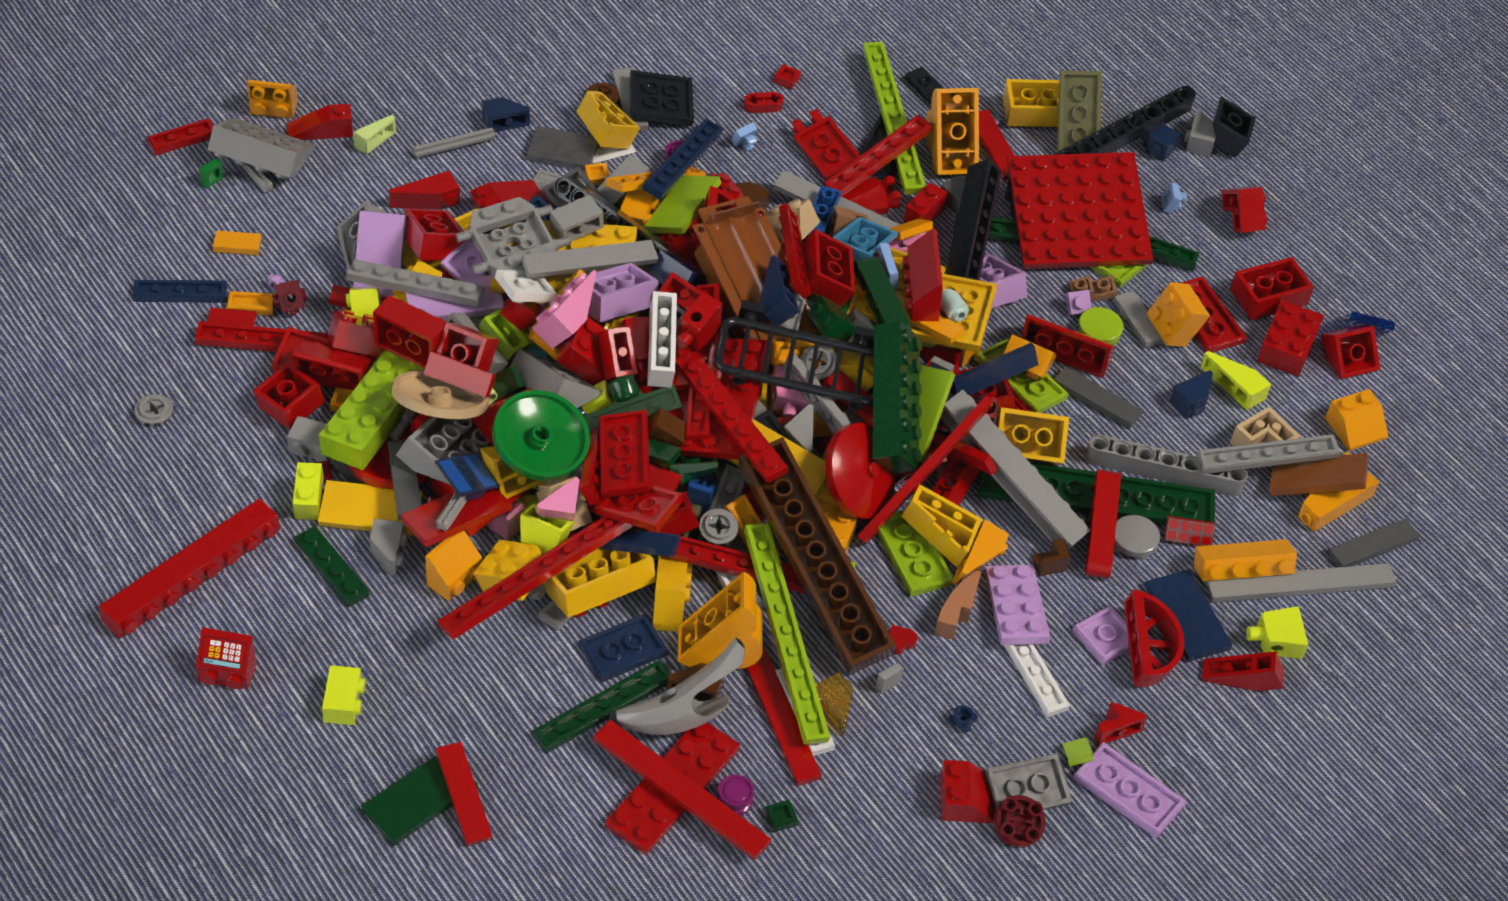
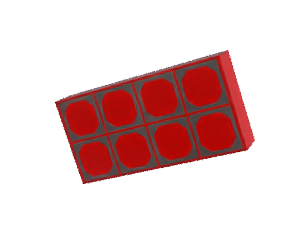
M1168 516L1164 540L1199 546L1212 545L1216 524L1214 522Z

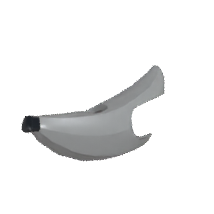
M735 637L728 647L714 660L692 676L659 695L616 711H610L609 720L619 723L627 729L644 734L668 735L696 728L714 719L730 705L728 696L723 695L708 701H698L694 699V696L742 665L745 652L743 642Z

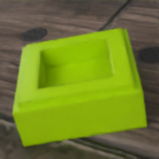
M1087 737L1062 743L1069 767L1094 760Z

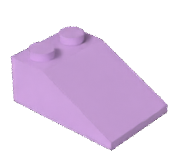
M991 254L984 256L979 281L998 284L992 309H998L1000 305L1007 303H1016L1019 299L1027 297L1026 272Z

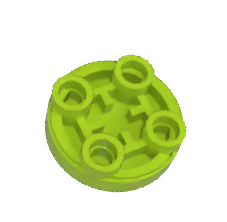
M1093 307L1081 314L1078 329L1080 333L1116 345L1123 332V321L1117 313L1110 309Z

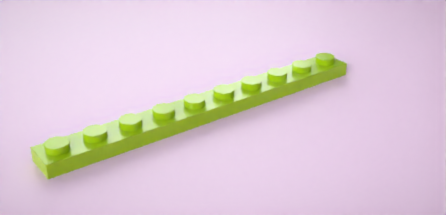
M884 42L863 43V52L886 132L889 136L907 123V119ZM913 145L894 159L905 195L918 194L926 186L915 146Z
M769 523L745 525L743 531L804 745L826 743L831 737Z

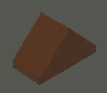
M661 407L648 416L649 439L670 445H684L686 422Z

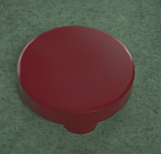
M1013 795L1005 798L997 806L993 815V826L996 834L1005 844L1011 847L1026 848L1033 845L1041 838L1046 826L1042 804L1024 795Z

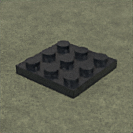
M630 70V118L693 126L692 78Z

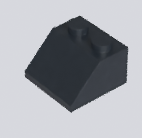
M1222 96L1219 98L1212 123L1218 148L1224 153L1236 158L1250 142L1256 117Z

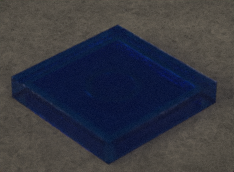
M1354 311L1346 314L1345 318L1347 323L1374 326L1375 330L1386 333L1393 331L1395 327L1393 321Z

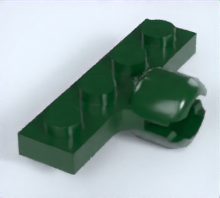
M631 374L618 377L609 383V390L613 398L611 406L583 417L591 434V429L599 427V416L647 410L649 416L660 407L670 412L681 408L682 405L674 384H672L671 388L663 387L649 393H642L635 376Z

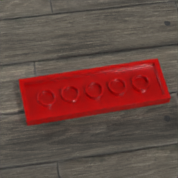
M707 722L687 730L665 754L663 759L706 789L740 750L741 744ZM643 779L605 821V827L647 855L686 810Z

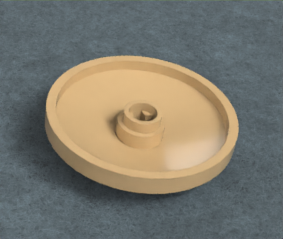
M425 370L400 374L393 382L392 395L394 399L404 407L424 415L445 419H467L482 415L488 409L490 397H483L424 375Z

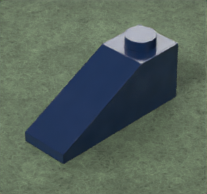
M774 254L770 257L760 302L762 305H765L763 313L765 320L779 326L800 311L795 293L788 282L790 281V276L786 270L787 266Z

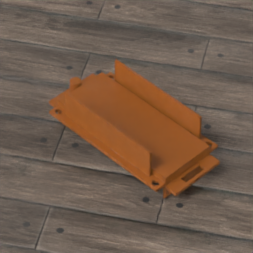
M749 196L698 209L703 223L692 226L700 241V246L694 252V255L708 284H720V302L723 303L722 314L725 319L738 317L742 300L761 304L760 296L771 256L775 254L788 267L784 257L785 252L763 207L757 208L761 202L752 203ZM735 204L736 206L734 208H730L719 212H716L715 210ZM805 298L806 301L798 331L822 336L820 330L807 314L810 308L807 305V298ZM762 316V323L771 324V321L765 320ZM730 327V331L735 339H744L746 328ZM750 329L749 338L768 340L769 333ZM773 335V339H772V340H792V339H791V338H787V337L778 336V335Z

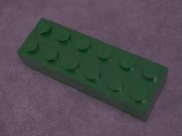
M901 321L874 325L873 460L892 474L917 471L921 461L919 439H921L922 433L919 426V417H921L922 410L919 404V395L922 393V387L919 382V373L922 371L920 361L922 342Z

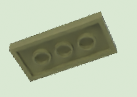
M1059 71L1057 152L1101 129L1102 71Z

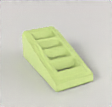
M390 115L353 132L355 148L364 154H368L396 133L395 117Z

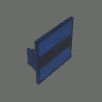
M476 452L435 460L434 462L458 497L467 495V501L481 498L487 490L500 488L499 483Z

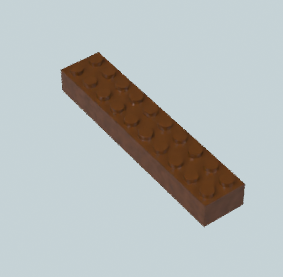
M781 437L770 442V445L788 466L787 474L767 483L745 454L739 456V469L846 671L851 675L892 656L896 645L785 439Z

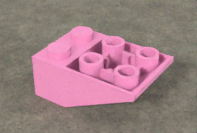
M595 270L587 275L583 272L575 280L569 282L563 288L564 292L556 296L549 303L551 306L547 310H543L535 318L538 322L532 329L551 349L572 336L587 320L597 273Z

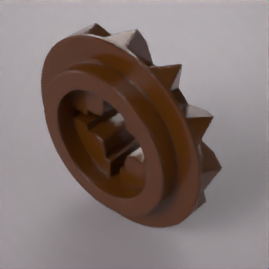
M595 83L586 90V92H602L615 105L617 100H619L617 88L608 83Z

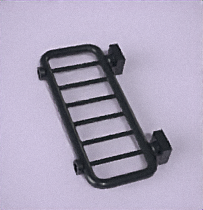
M744 300L741 302L738 317H730L722 321L715 347L714 365L721 373L732 376L731 381L734 384L743 385L747 379L848 402V408L854 411L861 410L862 405L873 406V397L859 395L865 355L874 357V329L856 326L852 342L762 323L765 305ZM732 326L746 328L738 368L726 365L723 362L728 330ZM750 329L769 333L762 373L743 369ZM773 335L792 339L785 378L766 374ZM796 340L815 344L808 383L790 379ZM819 345L838 349L832 388L813 385ZM842 350L860 354L855 394L836 390Z

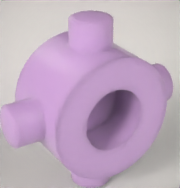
M270 274L267 285L274 290L273 285L283 283L284 280L279 275Z

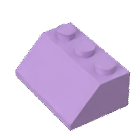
M633 263L599 271L596 273L588 314L599 322H607L610 319L620 316L624 317L633 312L645 311L647 308H650L653 291L658 292V280Z

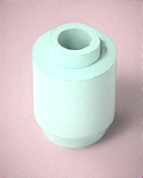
M952 289L942 291L940 308L948 319L953 322L964 320L969 312V307L957 291Z

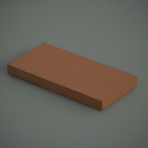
M1368 453L1340 455L1339 458L1274 465L1269 488L1270 495L1281 496L1365 489L1369 462Z

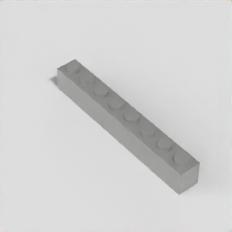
M961 390L945 403L940 419L953 432L977 404L970 395ZM985 414L961 440L962 443L991 456L997 468L991 476L1052 543L1053 540L1063 539L1069 551L1091 531L1085 521L1076 515L1070 508V505L1056 493L1053 486L1038 473L1037 468L1031 465L1022 455V452L1008 440L1005 433L998 429L988 414Z

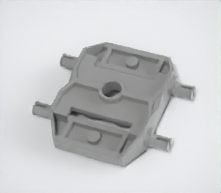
M517 197L472 211L470 228L456 233L455 236L458 243L471 239L476 249L481 253L484 262L472 265L474 274L488 271L491 278H495L497 270H524L521 261L522 255L558 251V248L571 245L568 236L556 240L552 239L541 217L549 215L550 211L553 210L551 204L535 208L534 205L526 200ZM515 223L513 226L505 229H496L502 226ZM493 230V231H492L491 233H489V234H485V235H484V233H483V232H486V231ZM510 243H517V244H519V245H517V246H515V247H512V246H510V245H508V244H510Z

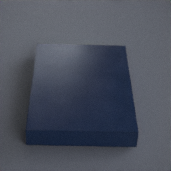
M646 613L579 640L580 649L601 683L668 655L669 651Z

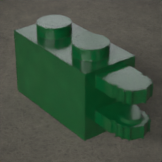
M812 293L808 297L807 305L810 310L807 314L822 335L848 342L853 336L856 326L843 308L822 295L819 297L817 294Z

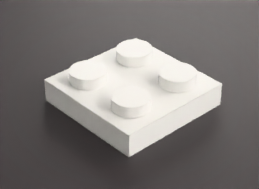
M525 270L496 271L495 279L513 302L544 304L545 302H551L557 296V293L544 277L527 279Z

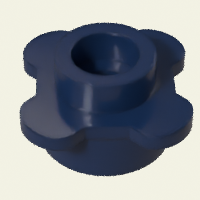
M957 706L954 714L949 716L948 722L950 725H956L962 732H969L972 723L977 721L978 716L968 706Z

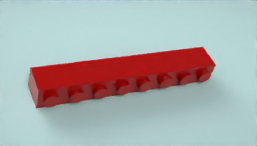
M260 498L99 605L101 621L119 639L127 634H131L138 626L147 620L153 619L160 611L168 606H172L182 596L194 591L204 581L215 577L226 566L234 564L238 558L248 551H253L260 543L273 537L280 530L278 515Z

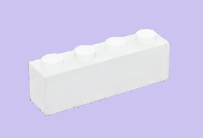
M653 291L649 319L647 386L672 387L675 374L677 293Z

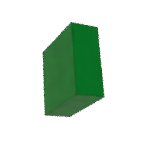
M217 158L199 168L201 185L206 189L224 178L222 162Z

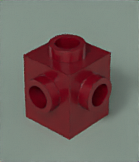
M299 280L273 285L275 294L272 295L274 307L279 308L280 312H286V315L300 313L299 308L305 307L304 302L307 301L305 289L300 288ZM289 294H291L292 300L290 302L287 301V296Z

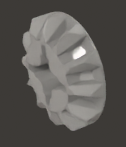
M814 345L807 348L800 359L805 363L809 371L811 369ZM819 345L817 361L822 357V361L826 365H820L817 369L815 368L814 377L823 381L824 378L830 376L834 371L836 355L830 347Z
M159 394L145 396L135 406L137 420H140L143 425L148 423L152 427L156 423L163 425L164 421L170 420L171 414L174 413L171 400ZM150 407L158 411V414H154L153 412H151Z
M711 509L700 519L701 536H704L707 543L727 545L731 540L735 539L738 532V523L734 515L729 511ZM718 520L721 528H725L719 534H717L715 528H712L715 527Z

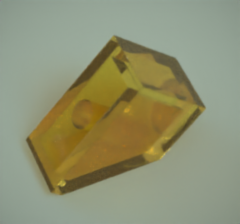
M838 672L815 685L824 715L837 732L843 735L845 734L853 686L849 680L844 679Z

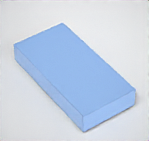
M881 243L879 245V260L893 289L896 290L898 286V271L889 244Z

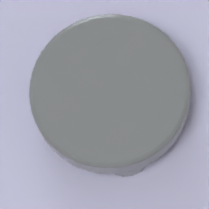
M1127 515L1121 517L1116 523L1114 550L1131 557H1136L1138 560H1146L1157 549L1160 541V532L1157 526L1143 516Z

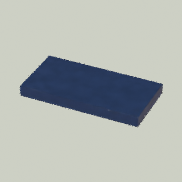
M1189 569L1146 581L1145 588L1148 593L1163 602L1179 621L1184 635L1183 655L1187 662L1231 650L1233 645Z

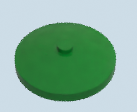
M528 390L513 395L500 407L492 426L493 443L501 459L518 474L533 480L554 481L569 476L579 468L589 450L590 433L583 415L567 399L548 391Z

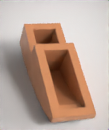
M976 570L970 574L949 595L941 609L934 635L953 640L958 621L968 623L981 571Z

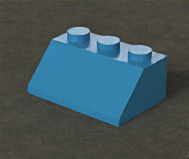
M858 217L833 236V238L853 247L854 264L855 260L873 257L879 252V245L881 243L889 244L898 236V232Z

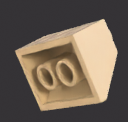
M795 199L788 203V205L798 216L803 240L820 223V220L810 199L802 201ZM779 204L765 213L773 230L784 241L780 232L782 225L778 219L780 216L779 206L782 205Z

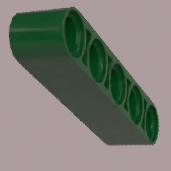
M875 256L855 260V276L862 290L866 291L864 295L877 323L884 324L901 321L911 330L910 322L879 258Z

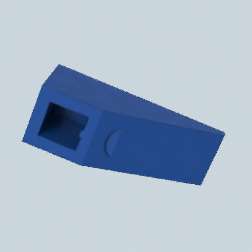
M821 185L813 203V208L820 220V223L814 229L828 234L833 207L838 206L842 191ZM813 230L802 240V242H804L807 239V237L813 232Z

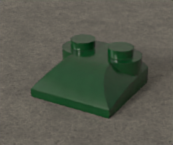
M679 456L670 468L667 467V470L682 475L679 486H685L694 478H700L712 473L718 468V461L716 458Z

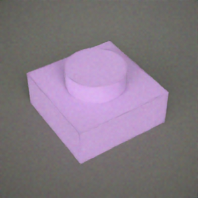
M1089 290L1065 293L1068 315L1080 314L1092 308Z

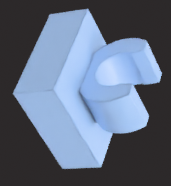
M752 122L736 130L731 138V142L735 147L742 144L746 151L753 149V144L757 143L754 137L757 127Z
M1171 183L1161 195L1163 212L1171 214L1174 209L1181 210V201H1188L1187 194L1180 192L1178 184Z

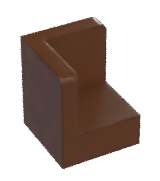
M1063 539L1053 540L1050 552L1034 554L1032 560L1040 577L1066 572L1070 555Z

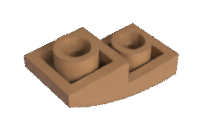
M1113 275L1091 281L1090 276L1069 281L1071 292L1089 290L1091 301L1111 299L1118 295Z

